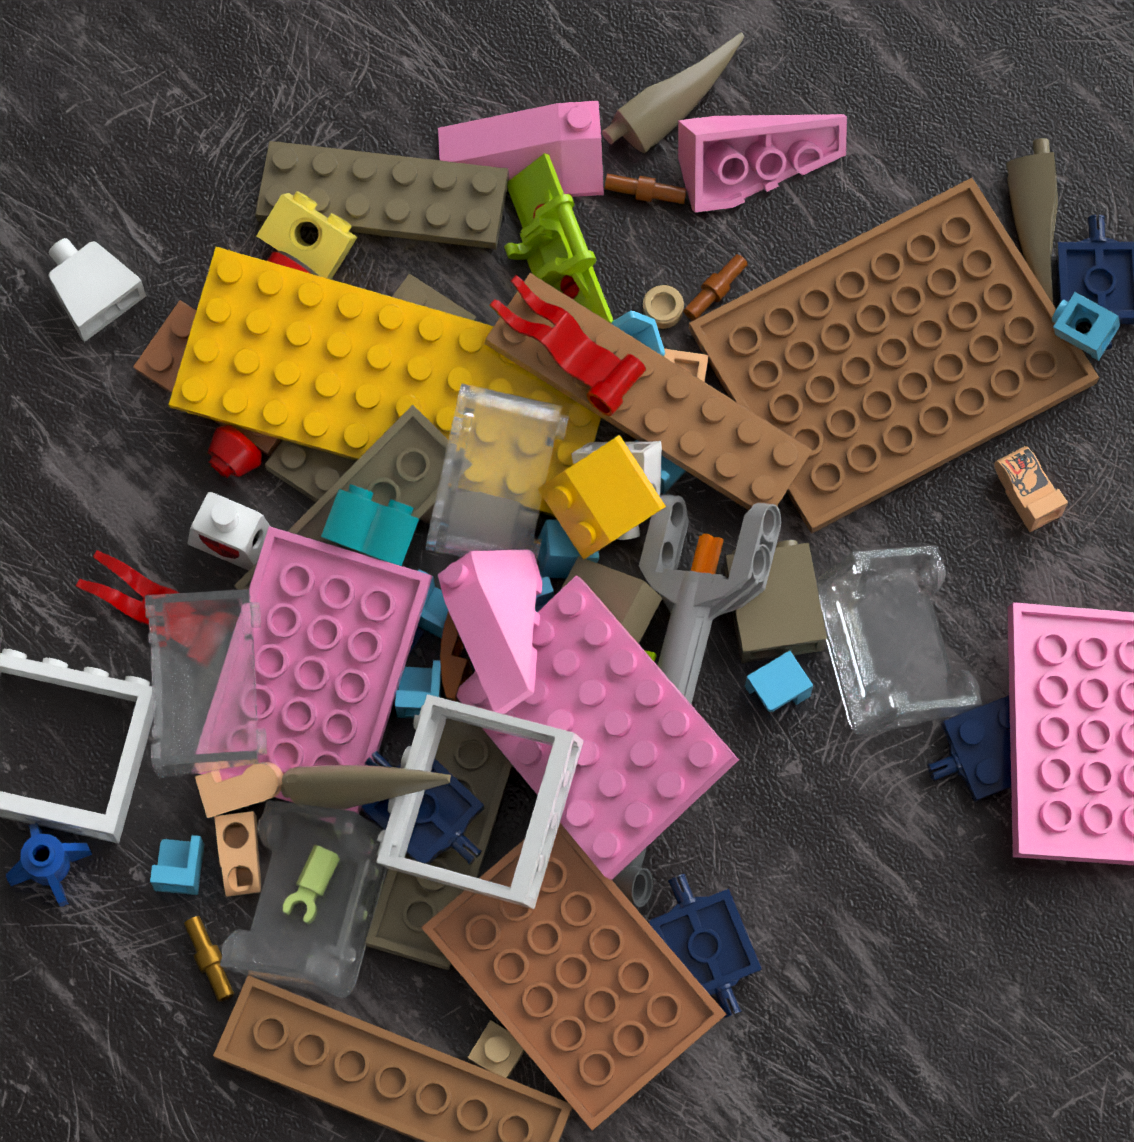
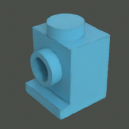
M1074 292L1069 302L1063 300L1059 304L1052 317V322L1055 323L1053 328L1056 336L1087 352L1098 361L1120 327L1118 315ZM1081 322H1088L1092 325L1090 331L1084 334L1077 331L1076 327Z

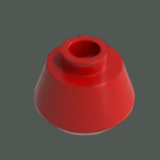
M223 425L216 428L208 449V453L212 457L208 463L220 475L228 478L232 474L239 478L261 465V451L243 433L231 425Z

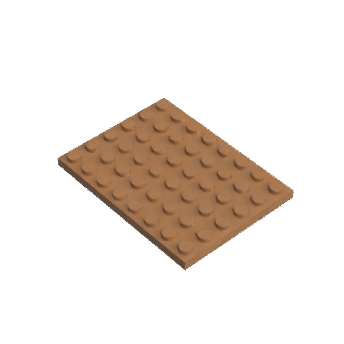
M973 178L689 323V331L703 354L708 355V362L728 396L813 450L786 492L811 534L1097 384L1099 380L1098 374L1084 352L1055 335L1053 328L1055 323L1052 322V317L1056 308Z

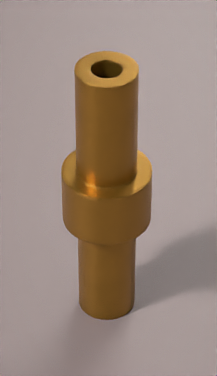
M200 916L188 919L184 922V925L197 952L194 955V959L201 973L206 972L218 1002L225 1001L234 996V992L223 970L222 964L225 961L218 945H212Z

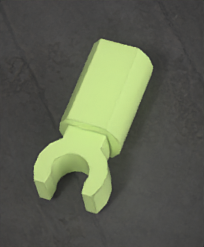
M313 846L296 882V885L299 886L297 892L290 894L284 901V914L290 915L294 905L304 903L307 905V912L304 915L303 921L307 924L314 921L317 915L316 898L317 896H323L341 858L339 855L321 846Z

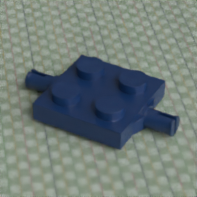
M1096 214L1091 215L1087 218L1089 238L1079 242L1057 243L1058 306L1063 300L1069 302L1074 292L1118 315L1120 324H1134V242H1119L1106 238L1105 216L1099 214L1096 221ZM1081 322V323H1079V324H1086V325L1092 326V325H1091L1090 323H1088V322ZM1111 342L1109 343V345H1108V347L1106 348V350L1112 348V343H1111Z
M1009 695L944 720L941 723L949 742L950 756L927 764L929 773L945 767L930 775L933 781L957 772L966 782L974 802L1011 788Z
M378 751L372 754V759L369 757L364 765L378 766L377 764H379L380 766L392 767ZM434 759L431 772L451 775L450 783L425 790L406 853L414 861L430 865L440 853L452 847L470 865L475 861L474 856L478 858L482 850H479L464 834L468 825L485 809L484 804L443 765ZM389 799L364 804L361 807L362 811L382 830H386L391 815L388 812Z
M681 874L677 879L674 877L668 880L678 904L669 913L649 920L648 923L710 995H716L720 1007L727 1014L724 1017L725 1019L732 1016V1012L733 1015L742 1012L731 987L740 979L757 973L762 968L729 889L709 897L694 898L685 877L686 875Z

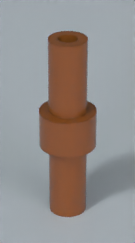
M608 173L604 187L605 190L636 195V200L652 202V199H658L679 204L685 203L687 188L656 183V178L640 175L639 179Z
M736 254L718 274L712 273L701 285L702 291L683 310L684 314L694 321L714 301L719 302L730 291L729 285L748 266L747 261L741 255Z

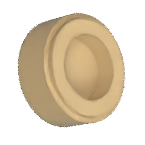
M660 285L646 293L643 299V315L655 319L657 328H670L676 325L682 318L684 301L681 294L675 288Z

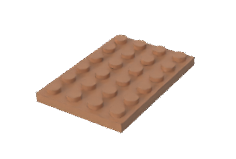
M561 823L557 830L534 909L464 890L421 927L592 1131L727 1015L616 884L601 873ZM524 840L479 877V879L511 887Z

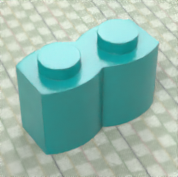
M352 484L349 485L348 491L339 489L321 537L402 566L419 521L418 518L411 516L414 508L392 499L389 500L388 506L371 501L373 492Z

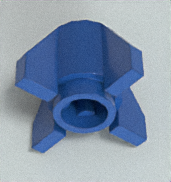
M36 822L29 825L31 838L24 843L21 849L20 860L6 874V878L10 886L31 878L41 885H50L59 906L62 907L69 904L60 882L67 876L70 869V860L74 862L92 855L87 843H61L52 835L42 834L41 828ZM49 854L48 859L42 862V857Z

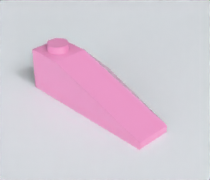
M598 101L556 103L438 128L440 161L508 168L510 180L545 153L550 156L564 194H570L572 197L604 195Z
M844 114L742 115L678 120V160L692 210L696 213L736 207L744 203V198L762 190L768 192L779 187L778 183L798 173L805 175L846 156L847 116Z
M530 550L470 551L439 573L438 578L447 609L494 712L505 714L534 694L537 650L532 647L533 628L539 627L540 614L535 611L536 596L542 594V579L535 555Z

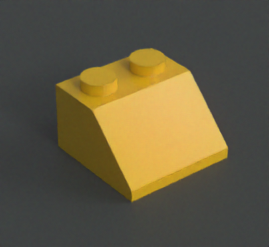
M620 435L537 488L583 560L666 507Z

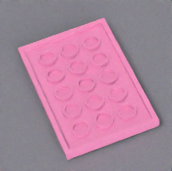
M269 526L192 772L205 774L219 770L223 781L242 775L248 767L260 762L274 763L281 769L284 775L288 769L294 767L364 765L369 757L372 759V754L375 751H379L433 576ZM282 792L275 796L276 798L294 803L290 798H285ZM362 805L348 809L321 812L357 822Z
M576 575L537 612L540 614L539 627L533 628L532 647L537 650L534 694L510 709L505 715L570 731L584 740L560 823L606 878L612 880L739 759L589 586ZM475 672L459 687L456 697L463 704L494 712L480 679ZM483 728L538 795L552 746Z
M1013 602L1007 607L1013 857L1134 865V613Z

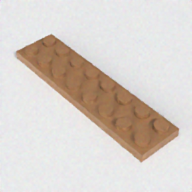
M529 273L524 282L536 296L546 303L559 306L569 312L577 321L582 331L593 342L611 351L621 360L627 354L637 357L645 365L646 371L623 396V404L613 416H606L599 412L587 399L586 394L591 389L588 385L566 373L539 341L519 334L507 325L501 317L486 337L485 345L639 442L661 441L663 457L744 508L750 510L756 503H768L778 506L813 451L812 449ZM517 291L507 308L524 320L545 324L553 328L554 325L549 320L537 315L529 308Z
M249 975L245 980L213 1055L216 1060L420 1142H559L573 1108L568 1102Z

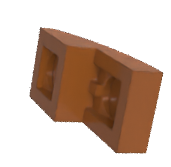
M448 612L441 640V675L447 699L461 703L456 697L459 687L472 675L473 671L468 660L460 658L464 644Z

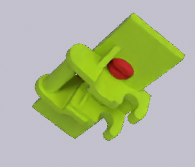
M544 153L508 181L507 188L523 229L521 230L522 233H520L522 243H508L504 246L505 251L510 259H527L534 276L609 323H612L614 320L593 269V265L597 261L593 251L588 250L572 210L574 201L570 194H564L550 156Z

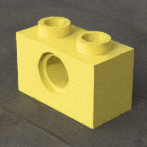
M296 191L294 196L290 193L282 194L256 236L278 251L286 252L300 260L320 277L332 279L358 238L349 232L352 226L332 213L328 218L315 210L317 203L301 192ZM305 222L313 223L318 229V239L313 245L305 243L301 238L300 229Z

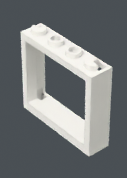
M3 649L2 653H0V675L3 672L134 701L136 705L106 814L0 791V817L29 824L37 822L42 827L119 844L159 699L154 687L149 686V681L139 677L126 676L125 681L108 677V672L98 668L85 667L84 671L69 669L67 663L57 659L43 658V662L26 659L27 655L22 652Z
M427 694L420 714L414 717L415 736L412 746H408L403 753L401 768L431 772L447 718L552 746L511 887L406 859V851L425 790L389 799L388 812L391 815L386 830H382L377 839L380 842L376 862L391 870L534 909L584 740L570 731Z

